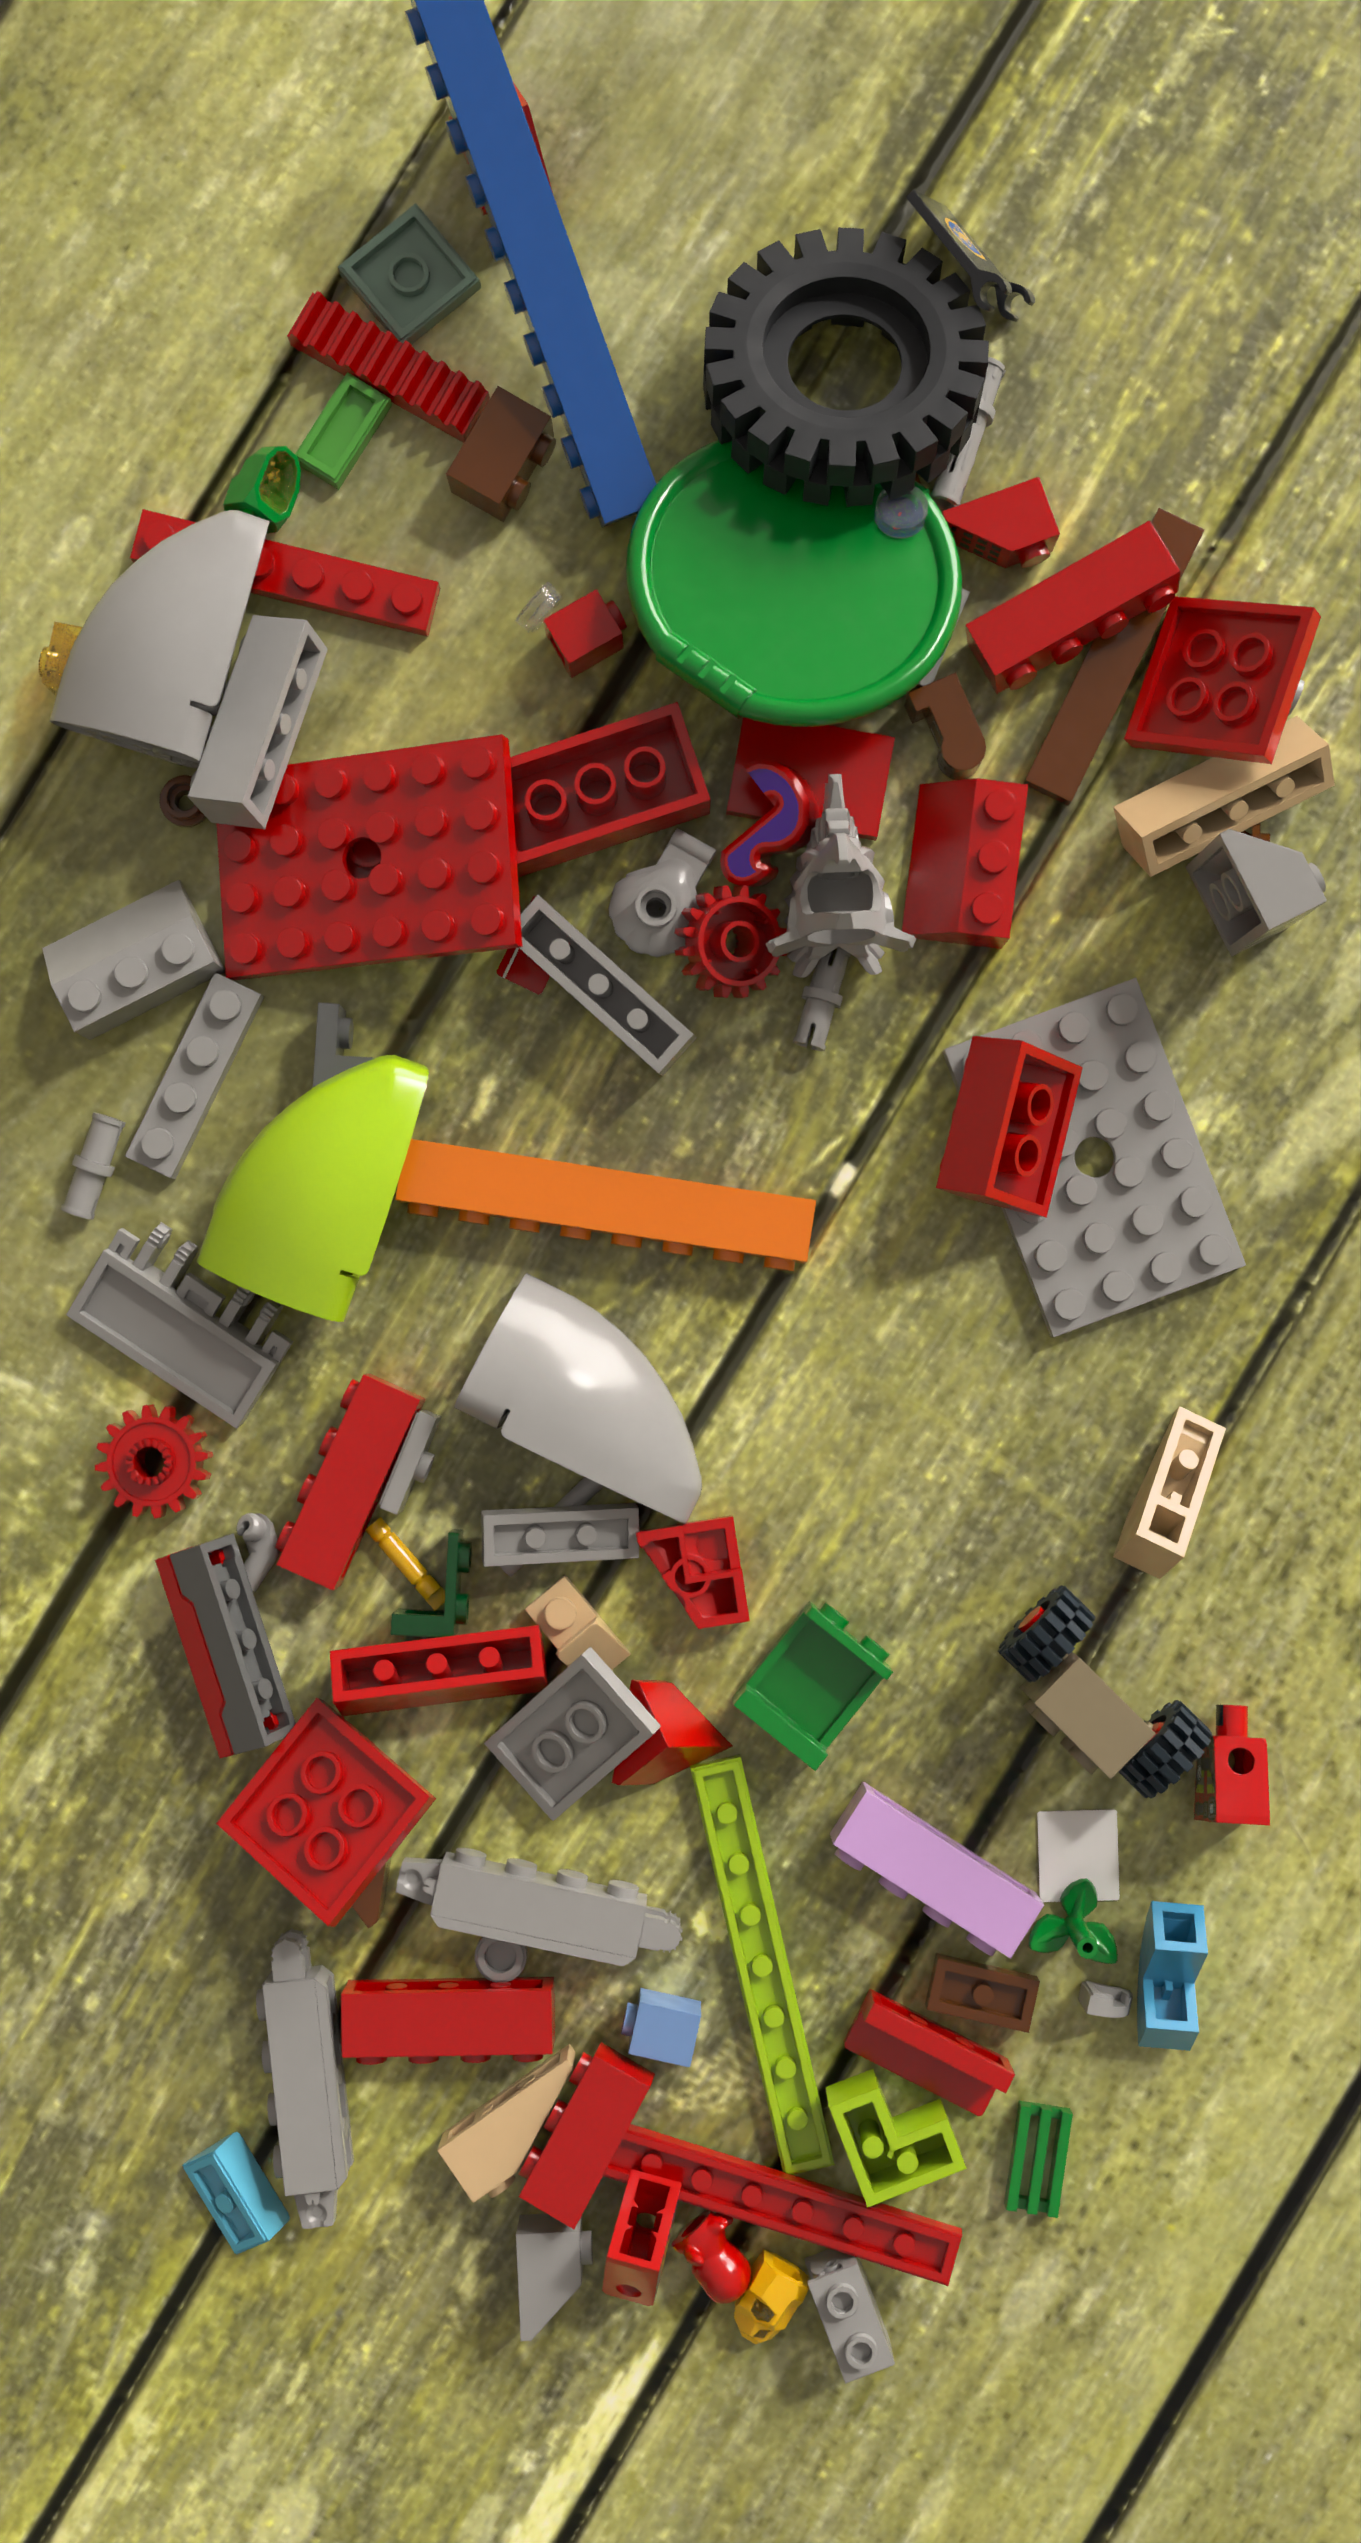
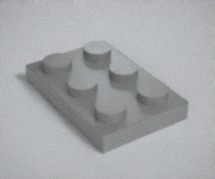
M589 1647L484 1744L548 1817L554 1821L648 1740L661 1725L598 1654Z

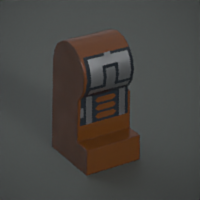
M956 672L909 692L904 704L912 724L925 718L939 748L937 762L942 773L956 780L967 779L975 774L985 756L986 744Z

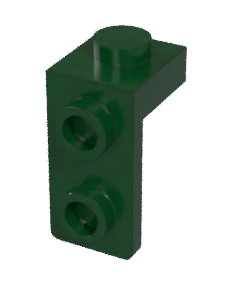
M452 1529L448 1534L444 1610L398 1608L392 1613L391 1635H403L404 1642L453 1636L458 1633L459 1625H467L469 1594L460 1593L461 1573H470L472 1542H463V1529Z

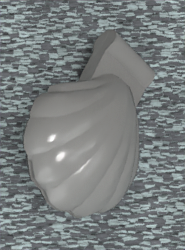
M677 828L656 865L626 874V878L619 880L615 884L608 908L609 916L612 919L616 935L626 942L629 949L638 954L647 953L654 957H661L670 953L675 954L674 950L685 946V938L674 934L675 928L688 927L689 921L681 913L684 908L693 907L699 909L695 897L697 895L696 887L714 858L716 849Z

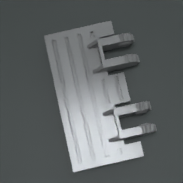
M162 1222L155 1227L135 1261L131 1260L130 1257L140 1239L124 1228L119 1229L109 1247L103 1250L66 1315L237 1429L247 1419L294 1342L275 1329L264 1346H260L284 1305L272 1300L268 1301L261 1309L260 1316L250 1330L239 1323L238 1320L254 1298L255 1293L239 1287L222 1316L218 1318L215 1314L226 1298L225 1295L192 1273L186 1274L176 1290L198 1252L199 1247L189 1240L181 1245L164 1273L155 1267L154 1263L170 1239L171 1232L173 1231L170 1227Z

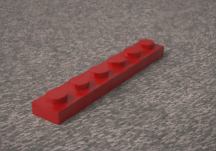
M142 509L130 559L134 563L164 539L197 522ZM265 539L250 593L428 637L441 588L437 581Z

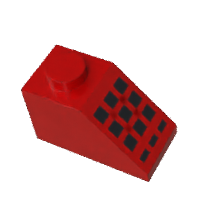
M1039 477L942 511L957 547L1003 568L1019 563L1022 568H1029L1042 563L1050 557V552L1053 551L1060 536Z

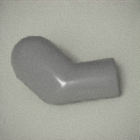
M247 1513L239 1519L236 1530L239 1536H243L249 1553L244 1566L252 1591L256 1592L279 1557L280 1551L275 1549L278 1539L270 1519L261 1513Z

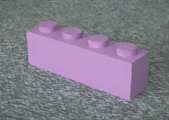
M865 1782L861 1783L830 1832L833 1845L838 1847L835 1855L843 1862L859 1871L862 1870L864 1865L881 1875L878 1882L888 1891L902 1899H905L908 1893L925 1903L922 1910L930 1918L949 1928L953 1921L969 1932L966 1939L971 1944L990 1956H993L995 1951L998 1950L1011 1959L1044 1906L1036 1892Z

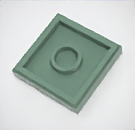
M416 203L338 266L341 277L386 331L392 332L398 341L403 343L406 340L411 345L481 289L480 279Z

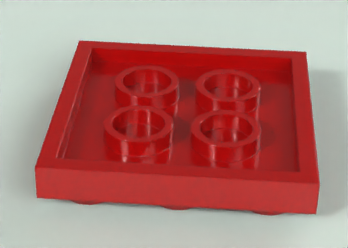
M1175 596L1169 604L1124 740L1134 748L1272 764L1321 619L1320 614L1314 607Z
M316 1698L216 1824L327 1926L336 1927L436 1798L328 1703Z

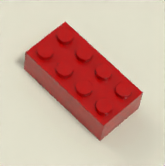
M678 702L510 757L518 878L710 814L711 799Z

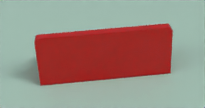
M869 1989L844 2039L846 2049L977 2116L984 2114L996 2089L1005 2094L1007 2093L1015 2076L1008 2058L872 1989Z

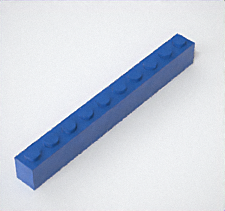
M411 0L412 9L405 11L409 29L416 46L425 43L433 64L426 66L425 70L436 100L445 98L453 119L445 121L451 144L456 155L465 152L472 173L465 176L466 184L475 208L485 206L492 227L484 231L495 262L504 259L511 280L504 282L505 291L514 314L524 313L530 333L523 335L528 355L534 367L542 364L549 382V385L542 387L547 407L552 418L561 415L568 436L561 438L566 459L571 469L580 467L586 487L579 489L585 511L589 519L598 517L601 528L638 514L656 482L484 0Z

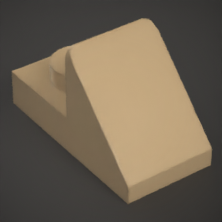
M566 1574L525 1608V1611L557 1648V1657L567 1666L571 1665L589 1647L598 1654L611 1670L631 1655Z

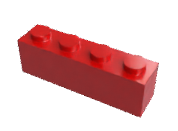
M1149 520L967 623L965 627L968 646L996 694L1007 688H1010V690L1020 689L1037 676V671L1055 662L1057 665L1064 664L1075 658L1082 651L1083 645L1099 636L1102 639H1107L1121 632L1128 625L1129 620L1146 610L1148 613H1154L1167 606L1179 591L1181 571Z
M363 1374L360 1382L354 1379L351 1380L340 1403V1407L347 1410L338 1429L333 1426L329 1428L320 1446L318 1454L325 1457L317 1476L311 1473L307 1476L299 1492L297 1502L304 1505L297 1521L294 1523L288 1520L277 1540L275 1549L282 1553L276 1565L333 1591L342 1585L366 1532L365 1530L387 1486L415 1415L421 1411L426 1400L425 1398L373 1374Z
M539 1625L330 1651L333 1704L342 1716L541 1692L548 1685L544 1642Z
M516 1977L509 1982H492L486 1978L348 1980L341 1993L342 2058H356V2062L363 2065L380 2064L386 2062L387 2057H408V2061L415 2064L433 2063L439 2060V2056H460V2060L466 2063L486 2062L491 2059V2055H512V2059L518 2062L539 2061L543 2059V2055L553 2053L555 2043L554 1977Z

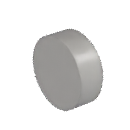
M481 1936L475 1950V1963L479 1972L486 1979L492 1982H509L519 1976L524 1969L528 1949L524 1945Z

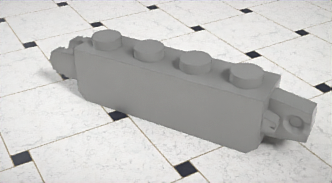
M457 1848L455 1853L446 1852L443 1859L405 1857L399 1871L396 1892L431 1905V1917L438 1927L618 1966H625L636 1959L638 1947L655 1951L662 1949L663 1952H670L672 1949L676 1950L679 1942L682 1941L681 1933L683 1929L681 1928L680 1917H677L676 1913L672 1914L671 1911L667 1913L665 1909L647 1906L648 1894L639 1893L637 1885L626 1881L609 1880L608 1886L587 1882L588 1876L578 1871L559 1869L557 1875L537 1871V1865L527 1860L510 1858L507 1859L506 1864L486 1860L487 1855L484 1852L470 1848Z
M291 1928L286 1933L280 1935V1938L274 1944L275 1947L271 1949L273 1952L271 1955L273 1957L271 1962L272 1971L262 1984L263 1988L257 1990L256 2009L259 2021H266L268 2040L263 2041L262 2064L265 2074L272 2073L274 2093H269L267 2101L269 2123L271 2126L277 2125L279 2145H275L273 2150L274 2174L276 2178H283L285 2196L294 2195L302 2229H313L334 2225L337 2217L338 2189L348 2177V2171L354 2162L334 1974L323 1965L312 1966L310 1947L307 1946L309 1943L306 1939L307 1935L303 1934L304 1931L301 1932Z

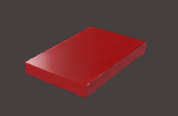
M743 717L726 815L759 820L775 807L746 771L744 765L757 759L777 761L798 771L809 783L819 804V817L822 816L825 783H828V774H841L845 808H848L850 816L854 818V825L858 830V838L876 841L895 737L829 725L812 727L773 725Z

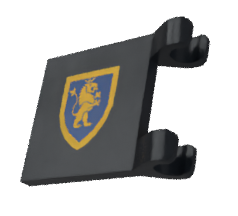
M913 189L906 197L907 200L970 276L976 304L983 310L993 312L995 308L988 303L987 292L991 286L995 287L999 312L1004 318L1017 322L1019 318L1011 311L1012 300L1016 296L1022 295L1024 301L1032 306L1035 303L1033 293L1019 284L1008 282L945 205Z

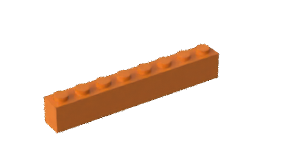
M415 1139L410 1141L395 1200L401 1203L408 1204L407 1213L438 1218L440 1208L459 1211L458 1221L489 1225L490 1216L510 1219L509 1229L539 1233L541 1224L561 1227L560 1236L590 1241L591 1232L612 1235L611 1244L641 1248L642 1239L663 1242L662 1252L692 1256L693 1247L714 1250L713 1260L743 1264L744 1255L765 1258L763 1267L793 1272L795 1262L803 1264L807 1262L816 1200Z

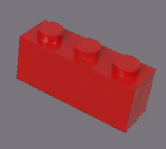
M602 2042L593 2057L583 2052L568 2080L577 2086L570 2101L567 2104L558 2099L543 2127L552 2133L543 2150L535 2145L533 2146L518 2174L527 2180L519 2198L574 2230L649 2091L655 2073Z

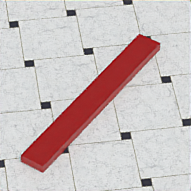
M630 2124L603 2175L604 2177L627 2184L631 2169L678 2181L682 2183L679 2201L949 2286L962 2238V2228L883 2203L867 2207L864 2197Z

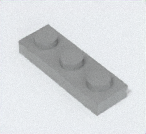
M636 1503L481 1510L483 1565L486 1567L639 1558V1544L636 1537V1532L639 1531V1508Z

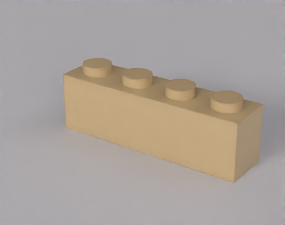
M1295 716L1285 723L1272 764L1212 757L1114 806L1122 846L1144 871L1152 877L1200 853L1220 833L1228 829L1242 832L1335 786L1329 744L1298 716Z

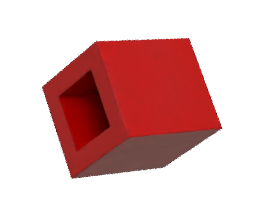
M597 589L543 619L546 636L571 678L624 649L621 631L627 628L625 620L614 601L611 600L605 603Z

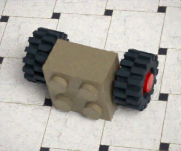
M1061 1585L1057 1589H1053L1046 1598L1042 1597L1034 1608H1030L1022 1620L1016 1622L1013 1626L1014 1629L1007 1633L1004 1637L1005 1640L999 1646L998 1653L1026 1679L1019 1687L1030 1698L1023 1707L1053 1737L1062 1730L1067 1736L1060 1744L1091 1775L1098 1768L1110 1779L1119 1772L1144 1798H1154L1158 1792L1162 1794L1168 1789L1170 1783L1176 1784L1180 1780V1775L1184 1771L1188 1772L1194 1766L1192 1764L1194 1760L1200 1759L1204 1753L1202 1749L1207 1747L1211 1741L1209 1738L1212 1736V1732L1179 1700H1174L1172 1704L1170 1702L1167 1703L1161 1711L1157 1710L1151 1714L1149 1721H1143L1080 1657L1072 1652L1075 1649L1076 1643L1081 1642L1086 1636L1085 1632L1093 1626L1092 1622L1095 1620V1616L1066 1586Z

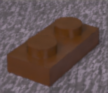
M936 1953L925 2006L927 2010L1029 2033L1040 1981L1035 1975Z

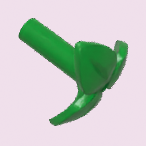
M1087 1878L1078 1879L1070 1883L1060 1897L1062 1907L1068 1916L1063 1919L1053 1914L1044 1915L1037 1921L1031 1931L1028 1942L1029 1948L1040 1953L1056 1952L1061 1950L1070 1937L1081 1957L1104 1964L1117 1963V1946L1109 1929L1103 1923L1085 1922L1083 1919L1097 1907L1098 1894L1095 1886Z

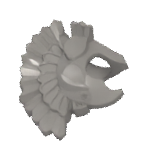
M828 774V783H825L822 816L816 819V825L811 829L810 841L807 844L806 851L797 857L796 869L798 870L790 878L792 893L784 899L789 906L788 917L784 920L787 925V931L785 934L765 944L769 952L772 953V956L778 957L789 953L787 957L792 962H796L792 975L800 978L807 977L813 971L819 959L837 947H841L857 957L863 968L870 975H877L882 972L878 959L882 958L885 954L880 945L905 952L908 951V948H913L916 941L915 936L894 927L889 895L883 891L885 881L873 865L875 852L868 847L861 846L858 830L854 825V818L850 816L848 808H845L841 774Z

